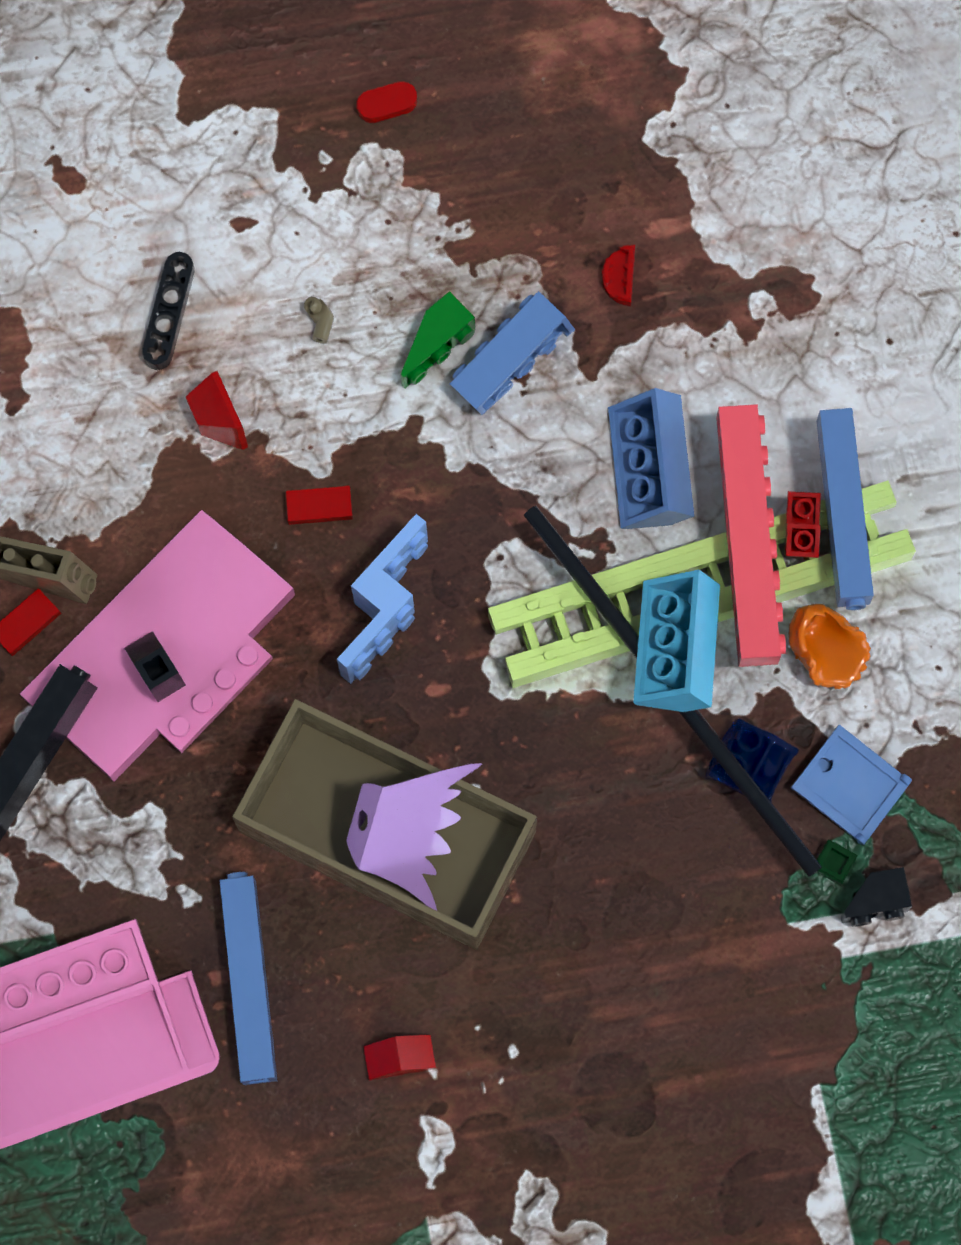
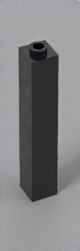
M61 664L58 666L0 757V841L98 688L88 681L91 675L75 665L71 670Z

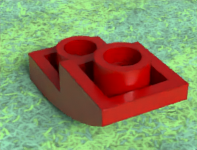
M787 492L785 556L819 558L821 493Z

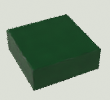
M828 839L817 859L822 866L817 873L841 886L858 855Z

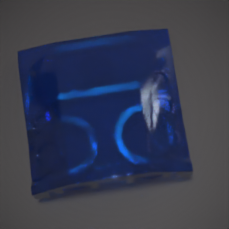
M740 718L735 719L722 738L725 745L771 801L793 757L797 755L799 749L776 735ZM713 756L705 776L729 786L744 795Z

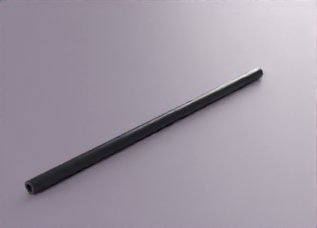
M537 506L530 508L526 511L524 517L637 659L638 633ZM699 710L679 712L807 876L811 877L822 868L820 863Z

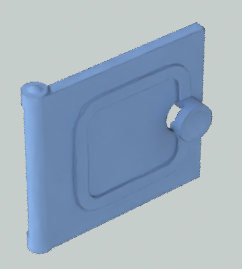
M838 725L791 786V789L852 836L857 843L864 845L912 782V779L906 774H901L845 728Z

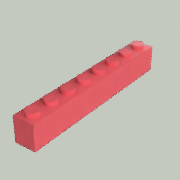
M758 404L718 407L716 421L738 667L778 665L781 654H786V640L784 634H779L778 622H783V608L781 602H776L775 590H780V576L778 570L773 571L772 559H777L776 539H770L769 528L774 527L773 508H767L766 496H771L770 477H764L763 465H768L767 446H761L760 436L765 435L764 415L758 414Z

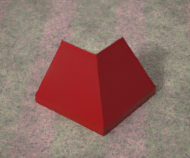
M215 371L185 397L198 424L202 436L241 450L249 448L240 419L218 371Z

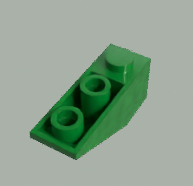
M450 291L425 312L401 372V383L404 388H407L411 383L414 385L419 383L427 375V370L435 363L441 364L450 356L451 349L459 343L465 344L475 333V317Z

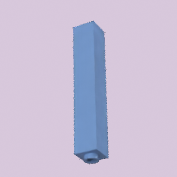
M852 408L820 410L816 423L837 607L846 606L847 610H861L866 605H870L874 593Z
M235 872L228 874V879L220 880L240 1081L243 1085L277 1081L256 880L254 876H248L247 872Z

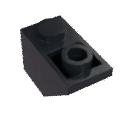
M153 631L125 647L130 659L157 702L186 686Z
M904 867L870 873L842 914V924L851 922L852 927H859L871 924V918L884 916L885 921L904 918V913L908 912L912 907Z

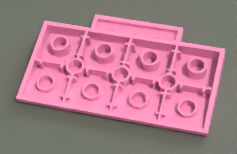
M201 510L20 695L33 707L60 664L69 670L75 665L90 674L91 676L88 681L98 688L66 738L114 782L160 734L183 753L273 659L272 655L253 638L295 596L294 589L244 544ZM152 631L186 686L159 702L156 701L125 650V647Z

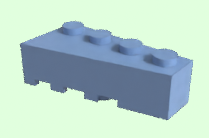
M539 291L534 296L532 294L527 296L519 306L520 311L512 319L507 318L497 329L498 334L490 342L485 341L475 351L476 357L468 365L463 364L453 374L454 380L450 385L481 415L513 387L511 380L514 377L520 379L533 369L535 358L538 355H548L556 348L555 343L562 333L568 337L575 331V328L566 316Z

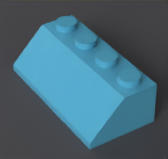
M701 570L643 581L633 703L636 705L679 712L712 707L720 584Z

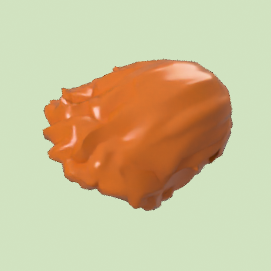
M811 604L796 610L789 624V645L795 654V659H799L805 669L809 671V677L814 685L828 688L834 686L835 689H845L850 687L853 681L859 680L861 678L860 673L867 669L865 663L871 657L869 653L871 647L867 642L866 634L859 630V627L852 626L843 615L823 604Z

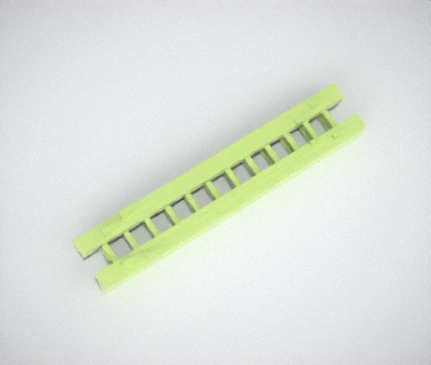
M889 481L862 488L871 573L911 561L916 550L908 529L879 538L875 521L870 517L872 514L895 507L897 501ZM821 500L820 531L825 529L828 531L824 500ZM786 513L775 516L774 527H770L769 532L770 539H776L777 559H772L773 568L775 571H779L780 590H775L776 602H783L833 586L834 577L831 553L819 558L804 557L805 562L789 567L786 566L778 545L785 542ZM726 532L592 575L608 597L612 598L615 606L638 635L640 615L632 616L625 593L643 589V581L703 568H706L710 578L720 584L718 622L734 618L731 585L725 587L717 564L729 560ZM575 580L488 608V617L495 634L520 628L527 651L505 658L512 688L630 651L610 625H601L594 604ZM581 608L589 631L571 636L563 613ZM550 618L558 641L540 646L532 623Z

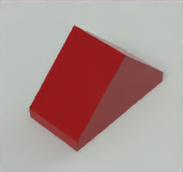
M431 1035L395 1036L364 1046L369 1081L436 1069Z

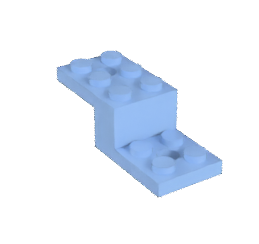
M417 514L351 585L355 605L373 620L337 658L340 675L350 684L356 678L362 679L372 666L370 662L377 654L381 656L385 654L393 644L392 637L399 630L405 631L415 619V616H413L415 613L413 595L400 585L398 581L407 571L405 566L413 558L415 560L419 559L428 548V544H426L428 542L426 521Z

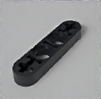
M184 252L172 253L165 261L146 333L142 354L146 364L154 370H162L170 365L190 293L195 268L191 257ZM180 262H183L186 269L180 271V282L175 281L176 272L174 267H178ZM169 290H177L181 293V297L175 303H168L164 300L165 293ZM163 318L171 319L174 322L172 329L167 332H161L156 328L158 321ZM157 339L162 341L161 349L164 356L160 355L157 360H153L150 352L155 353L157 351Z

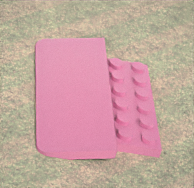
M137 919L0 967V1149L212 1072L219 1063V1051L192 970L158 981Z

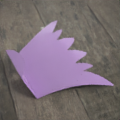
M482 763L442 770L386 787L372 783L362 784L346 840L358 870L375 874L399 885L417 897L426 906L437 911L432 893L422 875H436L437 872L431 862L425 857L444 855L451 852L446 841L435 831L451 826L461 819L457 813L442 807L441 804L457 797L461 791L448 788L477 769ZM366 817H368V824L366 829L363 831L360 830V827L364 823Z

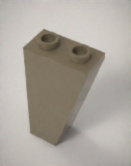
M0 536V579L36 590L39 588L43 592L76 602L88 603L90 594L95 590L98 574L71 551Z

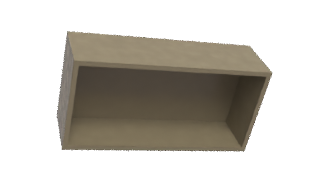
M297 699L294 700L232 817L241 834L475 950L478 949L536 834L537 816L461 779L451 785L448 789L460 790L461 793L454 799L441 804V806L454 811L461 819L451 826L435 831L446 841L451 852L444 855L425 857L431 862L437 872L436 875L422 874L432 893L437 911L426 906L417 897L399 885L375 874L358 870L346 840L362 784L372 783L386 787L442 770ZM366 817L364 823L360 827V830L363 831L366 829L368 824V817Z

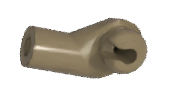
M312 296L307 298L304 303L305 311L316 324L312 339L315 342L326 344L334 315L323 300Z

